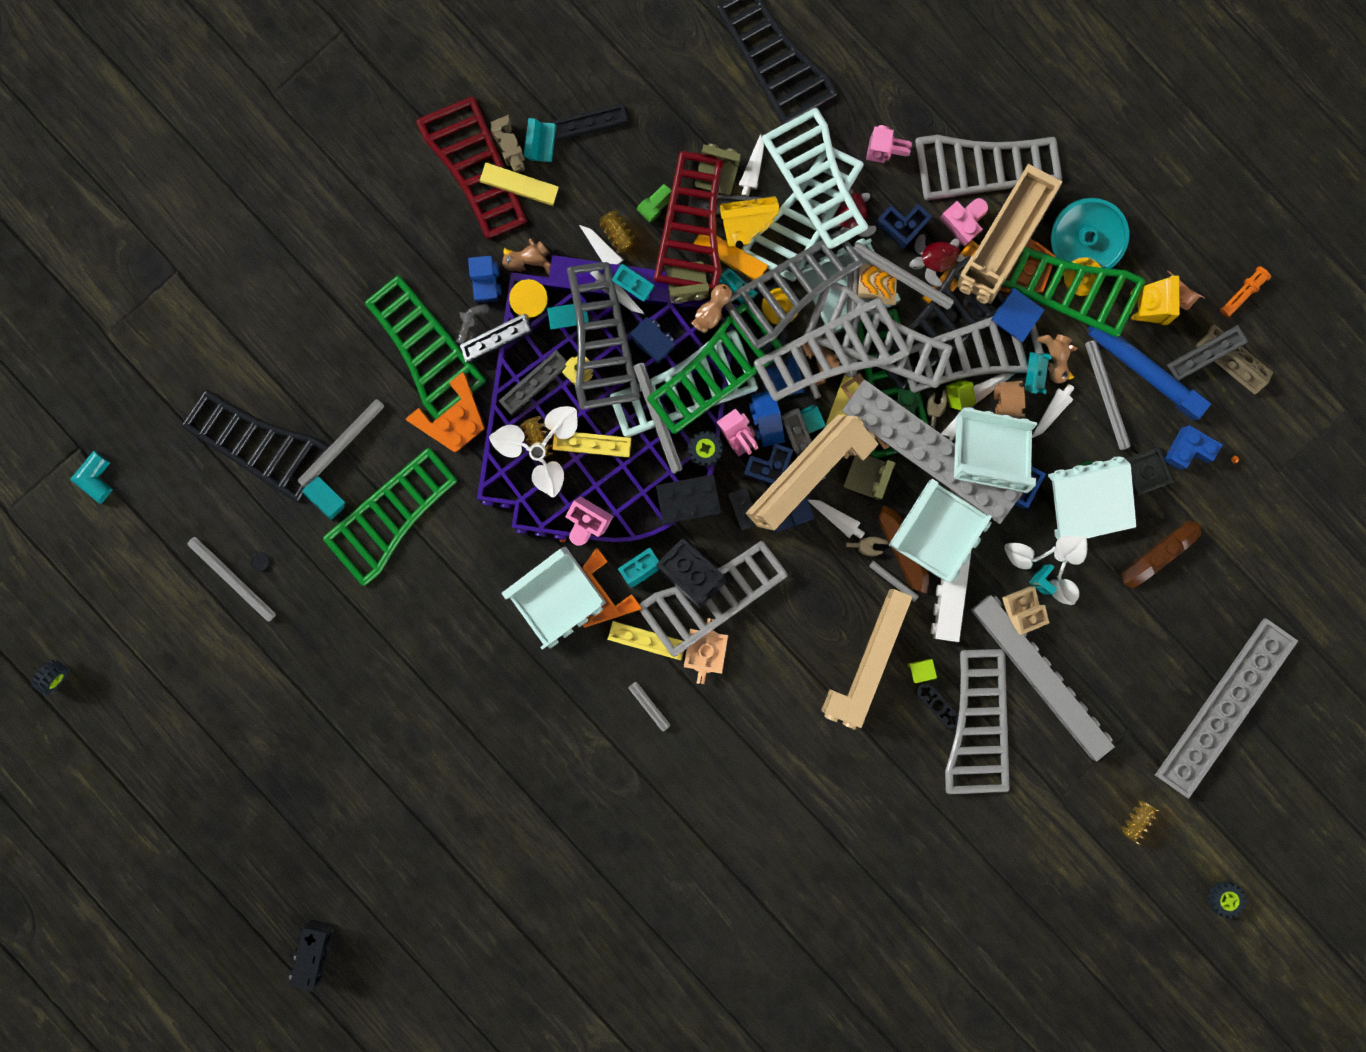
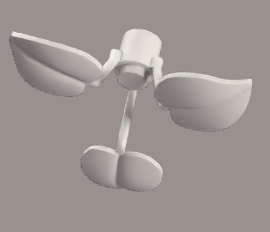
M568 406L555 408L547 414L544 423L551 431L542 443H534L531 447L522 443L525 435L521 428L516 425L503 426L489 436L494 448L504 456L517 457L521 454L522 447H525L533 460L542 462L543 465H539L533 470L532 482L539 490L551 497H555L560 491L564 480V471L558 462L552 461L546 464V461L543 459L546 453L545 445L554 433L560 439L570 438L577 429V410Z
M1086 536L1060 537L1056 542V547L1036 558L1034 557V551L1027 545L1020 543L1005 544L1004 548L1009 560L1013 565L1021 569H1030L1033 566V562H1037L1054 553L1055 558L1058 561H1063L1057 576L1058 580L1051 579L1049 581L1057 588L1052 596L1064 604L1073 605L1079 598L1078 587L1072 581L1062 579L1061 577L1068 561L1071 564H1081L1085 560L1087 555Z

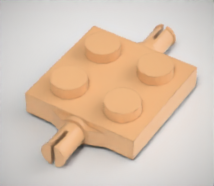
M707 618V624L710 623L711 619ZM690 629V636L699 630ZM712 630L687 648L684 668L694 669L698 672L696 683L700 684L702 676L701 684H705L706 673L722 674L728 635L718 634Z

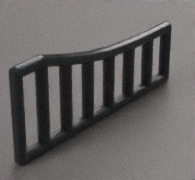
M726 0L716 6L718 14L783 125L837 97L838 92L829 76L804 55L788 38L763 0H754L755 6L731 19L725 9L742 0ZM761 11L766 21L739 35L735 25ZM769 27L774 30L777 35L776 37L751 51L747 49L744 41ZM781 42L789 49V51L760 67L757 66L753 59ZM794 56L803 63L770 83H767L762 75ZM809 69L818 76L778 100L772 92L773 89ZM824 83L829 93L786 116L781 106Z
M967 256L952 268L938 290L954 300L952 305L969 325L976 323V320L949 289V286L954 278L959 281L960 271L965 268L971 256ZM1000 290L996 295V299L1000 304L992 310L987 304L979 302L976 299L977 295L969 294L985 314L977 322L994 316L1006 298ZM933 300L908 326V328L915 330L921 325L930 338L939 336L926 320L929 314L934 311L950 332L958 329L938 303ZM900 333V335L902 336L903 340H905V339L907 338V336L904 335V334H902V333ZM972 333L961 336L962 341H966L972 336ZM914 339V342H913L912 345L917 344V343H920V342ZM895 340L892 342L889 353L891 351L894 353L900 351ZM953 340V341L949 344V345L952 346V351H953L954 349H956V345H955V342H954V340ZM877 352L874 357L878 358L880 353ZM939 353L933 357L929 354L928 358L932 368L940 361ZM910 361L912 370L915 372L916 367ZM883 369L898 389H906L909 386L907 378L902 381L897 374Z
M205 390L182 423L183 429L294 502L300 501L304 495L302 490L305 487L300 485L295 493L286 486L313 446L323 451L322 454L329 448L328 445L313 436L279 428L239 410L209 390ZM209 399L217 406L202 429L199 430L191 424ZM223 410H226L233 414L218 439L214 440L207 434ZM242 419L250 423V425L231 451L223 446L239 420ZM257 427L268 431L248 462L239 456ZM275 434L287 437L264 472L255 467V464ZM294 440L306 442L280 482L270 477Z

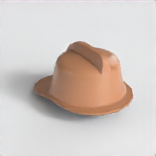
M1179 280V306L1188 310L1200 297L1205 299V297L1192 291Z

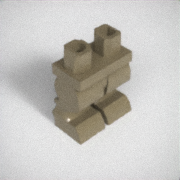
M509 115L492 121L491 132L503 151L502 154L507 167L512 166L513 171L516 173L524 171L525 168L522 161L525 158L515 135L511 134L513 129Z

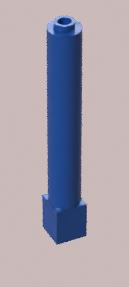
M1092 326L1087 328L1089 330L1088 335L1174 402L1176 408L1191 420L1200 419L1211 405L1205 398L1194 390L1190 391L1121 335L1114 337Z

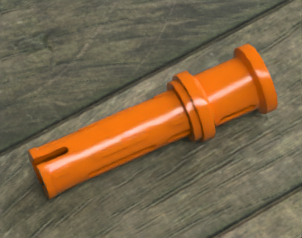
M1257 267L1256 272L1244 281V286L1220 309L1222 315L1230 318L1252 293L1258 292L1260 286L1266 280L1271 279L1270 273L1262 267Z

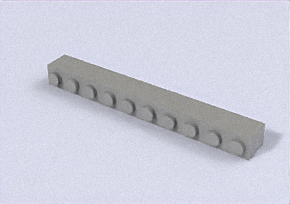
M996 596L984 598L971 609V612L1001 649L1005 651V654L1088 756L1097 762L1114 748V745L1111 743L1113 739L1107 732L1103 733L1099 728L1101 725L1097 719L1088 715V708L1081 701L1078 702L1075 699V692L1069 686L1066 688L1062 683L1064 680L1057 671L1053 672L1050 668L1051 663L1045 656H1040L1038 653L1039 648L1032 641L1029 642L1025 637L1027 634L1019 635L1007 612L1005 613L1001 608L1003 605Z

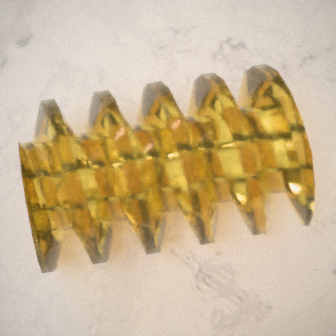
M614 210L604 215L598 222H601L600 227L604 229L605 235H609L608 240L613 241L612 246L618 247L616 252L621 254L635 245V242H632L635 235L628 236L631 229L624 230L627 223L620 224L623 217H616L619 211Z
M542 416L526 420L520 425L521 430H525V437H528L525 440V444H530V447L534 443H542L545 440L543 435L547 433V430L540 429L545 424L538 423ZM545 445L546 453L544 458L554 454V452L547 451L552 445Z
M1138 801L1141 808H1133L1136 815L1130 813L1129 816L1132 821L1126 820L1125 823L1128 828L1122 826L1121 830L1124 832L1123 835L1141 845L1138 838L1145 839L1142 831L1149 833L1146 825L1153 826L1154 824L1150 819L1157 820L1158 817L1155 815V812H1161L1146 802Z

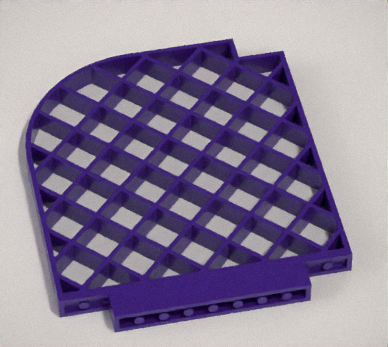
M552 255L549 278L511 272L504 323L515 318L512 315L513 309L510 305L509 296L512 288L518 282L530 279L539 282L546 289L572 292L567 268L601 262ZM610 264L613 277L621 265ZM628 266L657 286L644 302L622 288L627 295L636 302L665 306L650 317V321L652 319L657 321L668 312L673 314L686 332L673 342L675 348L691 338L697 348L700 349L703 345L695 335L699 330L695 327L690 329L675 307L698 310L709 301L694 300L684 303H671L668 284L654 281L655 270ZM663 271V276H667L666 271ZM591 272L576 274L578 285L595 283L597 279L590 274ZM603 290L580 292L581 303L586 302L581 294L610 298ZM572 293L553 307L570 304L573 301ZM548 306L545 309L546 312L531 323L533 330L549 319ZM723 306L721 313L728 315L729 312ZM612 307L606 308L598 315L593 310L588 311L593 318L589 322L605 319L613 313ZM628 309L637 323L640 324L642 319L639 315ZM723 317L719 322L722 324L725 318ZM732 323L727 328V332L735 330V326ZM559 328L566 339L544 355L541 354L528 335L523 337L539 356V359L517 375L514 374L506 363L505 356L506 350L521 339L499 350L477 500L482 501V505L493 506V503H500V507L510 509L514 505L512 528L516 529V533L527 534L528 531H534L536 536L546 537L548 533L554 534V538L565 540V537L570 536L571 532L546 529V527L566 513L574 500L569 503L562 492L559 491L558 495L566 506L542 523L526 501L537 493L539 489L535 486L522 496L507 476L509 471L530 457L529 451L523 447L526 452L502 469L491 454L492 443L489 439V436L494 433L497 413L506 425H517L536 410L545 420L546 415L540 407L563 390L580 411L577 413V421L584 417L595 433L602 435L587 415L594 408L582 410L577 400L567 388L573 383L569 379L562 382L559 376L555 378L560 384L537 402L532 398L530 401L533 405L510 422L498 408L499 396L518 384L555 350L560 352L571 344L578 353V346L574 342L578 339L577 331L569 335L565 328ZM600 328L608 339L613 338L607 328ZM629 333L626 335L628 342L631 341V335ZM621 345L611 346L594 360L606 359L616 351L623 356ZM724 346L723 350L727 352V361L730 366L731 352ZM669 355L664 358L671 368L676 366ZM707 355L708 365L710 364L723 381V390L727 387L726 377L711 357ZM653 358L644 363L646 370L656 363ZM505 366L513 378L501 386ZM594 368L593 375L597 380L602 379ZM696 369L691 371L692 377L698 373ZM681 381L675 385L676 389L683 384ZM628 383L616 384L611 389L608 386H604L603 388L606 392L597 399L610 397L611 394L616 393ZM666 393L659 398L660 401L667 396ZM661 402L662 407H663V409L665 410V412H666L667 414H670V412L667 410V408H666V407L664 406V404ZM721 403L719 406L718 420L723 417L724 403ZM621 404L627 424H631L632 427L637 426L634 422L638 418L636 412L630 416ZM647 404L642 407L644 412L649 410ZM707 410L705 413L715 425L716 436L720 438L721 429L717 424L718 420L710 410ZM620 424L605 435L614 436L621 430ZM680 430L678 433L689 445L690 439L683 430ZM643 432L638 433L647 446L624 463L618 456H613L620 466L597 483L580 462L588 453H580L576 456L573 452H569L573 459L562 466L563 471L565 472L577 463L593 484V486L577 498H586L597 490L613 511L611 514L614 516L613 518L617 517L631 535V537L610 538L592 536L591 534L589 540L604 542L636 541L654 536L676 524H665L651 532L635 536L620 516L621 512L641 497H644L662 521L660 511L648 497L647 493L668 477H671L674 482L678 481V479L654 449V446L660 443L659 437L650 443ZM554 434L551 436L547 443L554 439ZM650 450L667 473L643 490L627 469V466ZM690 456L681 461L682 467L691 461ZM491 460L499 472L487 480L489 462ZM533 460L536 466L541 465L538 460ZM715 464L705 467L708 471L707 476L712 475ZM624 470L640 493L616 510L600 487ZM503 477L519 499L512 501L484 497L485 489ZM522 503L537 522L539 528L518 525Z

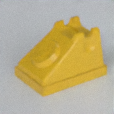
M776 196L759 198L757 201L752 199L719 204L728 246L735 247L737 241H742L743 245L750 244L751 239L757 233H762L773 223L779 211V203Z
M1170 276L1169 278L1145 285L1138 298V312L1133 314L1130 319L1169 325L1179 316V276Z

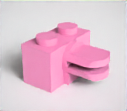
M880 125L874 127L869 141L866 160L885 163L886 160L889 161L891 154L909 156L912 142L894 138V130H890L887 126Z
M978 198L963 208L956 201L939 219L965 247L983 230L977 222L987 213L988 205L986 201Z
M735 409L718 420L717 424L738 457L745 452L750 455L752 453L751 448L755 451L759 449L754 438L756 433L751 426L748 427L747 424L750 422L745 414L740 415Z
M583 497L577 498L565 516L575 523L569 539L575 545H583L588 541L591 534L597 537L605 533L614 516Z

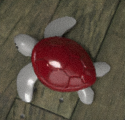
M850 188L849 194L864 220H866L867 208L865 202L869 200L870 194L863 193L860 195L859 193H853V190ZM845 201L841 203L836 211V217L849 210ZM851 217L833 228L842 226L840 231L844 234L858 226V223L854 217ZM868 226V229L858 234V236L868 237L874 234L876 226Z
M925 235L918 236L915 242V251L922 257L914 258L910 262L909 267L921 269L925 266L927 268L925 273L926 281L934 287H940L942 282L936 276V272L947 271L955 262L959 263L965 259L963 255L959 254V239H953L951 243L935 242L926 247Z

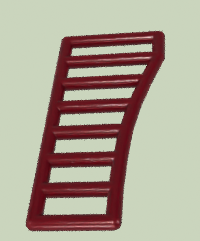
M469 97L417 119L416 123L423 140L447 166L461 186L486 239H491L527 223L517 195L508 191L511 202L483 213L478 203L506 191L493 188L474 196L470 186L480 182L482 173L465 180L459 172L493 157L496 166L505 169L475 97ZM471 105L474 116L429 134L425 124ZM475 123L479 124L482 131L480 134L444 149H441L434 142L439 138ZM483 140L486 141L489 148L485 152L453 164L447 156ZM509 210H515L518 219L490 230L486 220Z
M686 151L679 153L654 274L655 282L680 287L704 284L697 281L663 276L664 265L713 274L712 283L708 284L709 292H712L719 285L722 270L716 234V211L724 160L716 159L717 157L703 156L702 154ZM685 160L715 164L714 174L684 169ZM686 177L712 182L711 192L680 187L681 179ZM678 194L710 200L709 210L678 205ZM679 212L709 218V228L673 222L674 214ZM671 230L709 236L710 247L669 240ZM667 248L712 255L713 266L666 258Z

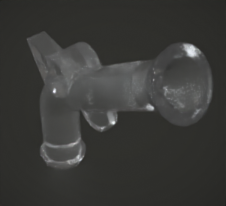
M487 304L472 307L466 313L459 312L463 324L458 339L455 341L456 343H465L469 327L475 324L474 320H472L473 316L483 312L487 313Z

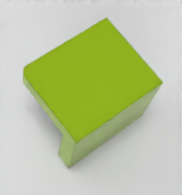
M960 379L946 386L949 407L962 410L976 404L973 382Z
M933 659L908 663L914 683L937 678Z

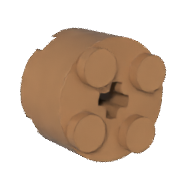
M1022 381L999 382L998 385H995L994 399L998 400L995 414L1025 419V414H1021L1023 413L1022 409L1025 408L1024 387H1021Z

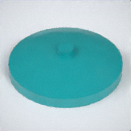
M1084 198L1066 206L1056 217L1050 234L1051 248L1056 258L1072 262L1077 258L1087 257L1099 263L1101 268L1111 269L1120 261L1129 242V227L1123 213L1112 203L1099 198Z

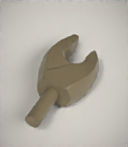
M946 389L942 391L940 404L934 402L935 392L930 395L927 401V413L929 417H932L930 426L935 429L936 419L942 416L947 407Z
M867 537L859 540V543L846 542V547L859 548L858 551L863 555L874 557L881 555L883 552L875 551L873 544H889V542L879 537Z

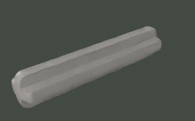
M637 682L631 684L629 690L661 731L668 729L670 723Z

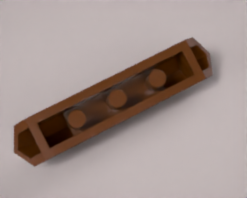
M883 506L878 522L890 544L904 520L894 510ZM891 547L910 588L927 594L929 586L928 570Z
M1192 521L1185 522L1121 573L1124 585L1132 589L1137 587L1185 551L1201 536V524Z

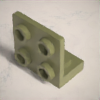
M856 455L851 464L844 488L876 500H881L895 463L889 460L885 462L871 456L861 460Z

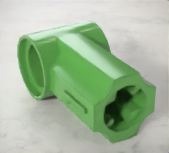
M663 184L650 198L644 199L636 210L649 223H652L661 214V210L669 204L671 189Z

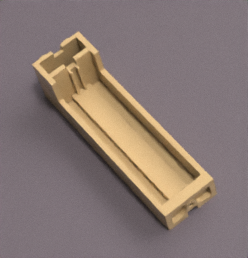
M1030 164L1027 165L974 256H971L962 271L957 285L961 292L967 295L973 293L977 295L976 299L979 302L992 304L1060 189L1062 181Z
M837 415L746 514L757 527L775 530L843 456L847 459L850 455H858L861 460H865L878 445L874 439V434L863 426L864 423L859 417Z
M889 589L848 696L829 689L821 710L825 713L824 717L835 722L840 719L843 721L842 724L852 729H856V726L862 728L913 596L895 589Z

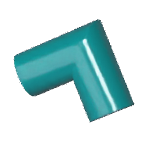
M94 450L70 480L96 502L102 504L113 489L99 477L111 462Z

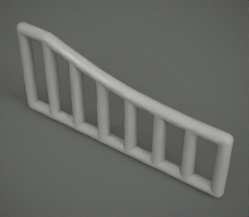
M931 135L918 137L915 140L925 200L1014 188L1023 173L1020 149L1031 148L1033 166L1042 171L1038 147L1049 145L1054 175L1051 176L1060 181L1062 180L1055 137L1012 142H982ZM935 143L942 191L931 192L923 144ZM942 143L954 145L960 188L949 189ZM962 147L974 149L979 180L978 186L968 187ZM981 149L993 150L998 183L987 184ZM1012 149L1017 180L1005 181L1001 150Z
M834 283L820 293L804 335L814 331L830 289L841 292L830 322L841 316L848 297L857 304L856 309L867 304V302L858 297L849 287ZM874 308L868 311L873 316L871 322L876 330L880 321L885 324L877 309ZM860 316L852 319L850 322L854 331L857 328ZM893 320L898 331L907 336L905 344L909 351L914 339L924 343L925 346L915 372L904 369L908 356L898 360L896 365L891 364L877 367L937 388L950 357L952 346L918 333ZM888 331L884 341V346L888 353L894 340L890 331ZM846 332L841 345L845 355L861 360L857 351L849 348L851 340ZM868 332L862 345L866 353H868L872 343V338ZM826 334L824 338H815L818 345L834 350ZM932 347L943 351L933 379L922 375ZM879 354V357H878V358H875V357H872V356L868 355V357L870 358V360L881 359V358H882V356H881L880 354Z
M876 298L755 360L754 365L772 399L778 401L802 388L835 375L870 367L891 365L908 356L910 351L880 298ZM876 307L900 349L899 352L891 356L867 314L868 311ZM860 316L882 356L881 359L870 360L849 322L850 320ZM843 325L862 360L861 362L850 364L832 331L833 329ZM826 334L842 366L830 368L815 338ZM807 342L809 343L823 372L812 375L798 349L799 346ZM790 351L805 379L794 383L781 358L782 355ZM774 360L788 386L778 392L763 366Z
M992 317L932 338L940 342L954 339L963 367L962 371L953 373L948 359L944 370L945 375L942 376L939 385L961 378L984 374L1027 373L1028 362L1022 342L1012 336L1020 366H1009L998 327L991 321ZM1035 324L1030 331L1035 352L1044 353L1042 344L1037 341L1039 334ZM989 326L1001 366L989 365L979 333L980 329ZM972 333L982 367L971 369L961 336ZM920 342L912 345L909 354L918 351L919 356H921L925 344ZM937 349L939 357L941 358L943 351ZM907 357L904 369L913 372L909 357ZM928 358L924 371L926 377L933 379L934 374ZM907 378L910 390L913 393L930 388V386L922 383L917 384L916 381Z
M759 541L738 557L718 568L722 574L729 571L747 597L737 602L727 587L723 585L719 591L731 608L722 614L710 598L706 605L716 619L709 624H705L687 597L676 587L656 592L639 604L641 606L639 611L671 656L675 657L788 576L786 570L764 541ZM760 550L778 572L770 580H768L751 557ZM746 561L763 584L754 592L736 569V566ZM676 595L700 630L690 636L664 600L665 597ZM655 602L658 603L684 639L676 647H674L647 609V607Z
M1003 649L963 650L960 652L961 691L959 717L952 750L945 770L946 793L1008 792L1010 785L1005 651ZM997 657L998 669H968V658ZM998 676V688L968 689L969 677ZM999 695V707L967 708L968 696ZM999 715L1000 726L965 728L966 716ZM1000 734V746L960 747L963 735ZM1001 753V765L954 767L958 755ZM1001 773L1002 784L953 786V775Z

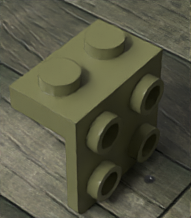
M715 144L703 145V156L709 155L717 157L716 159L724 160L718 194L731 195L741 154L734 149H720ZM700 162L698 172L714 174L715 164ZM696 179L695 187L711 191L712 182Z
M672 266L666 267V275L669 277L704 283L682 287L668 284L671 303L701 301L709 298V286L706 281L705 272Z

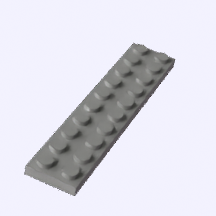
M865 379L841 411L847 416L859 417L864 423L863 426L876 437L981 512L991 515V519L998 524H1001L1023 493L954 479L955 444Z
M1264 618L1155 776L1189 799L1298 640Z

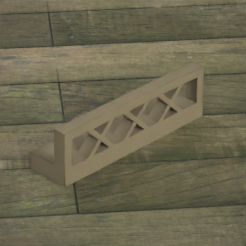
M1213 324L1208 333L1197 343L1196 347L1203 345L1224 332ZM1242 346L1214 361L1253 394L1258 393L1266 386L1273 374V371Z

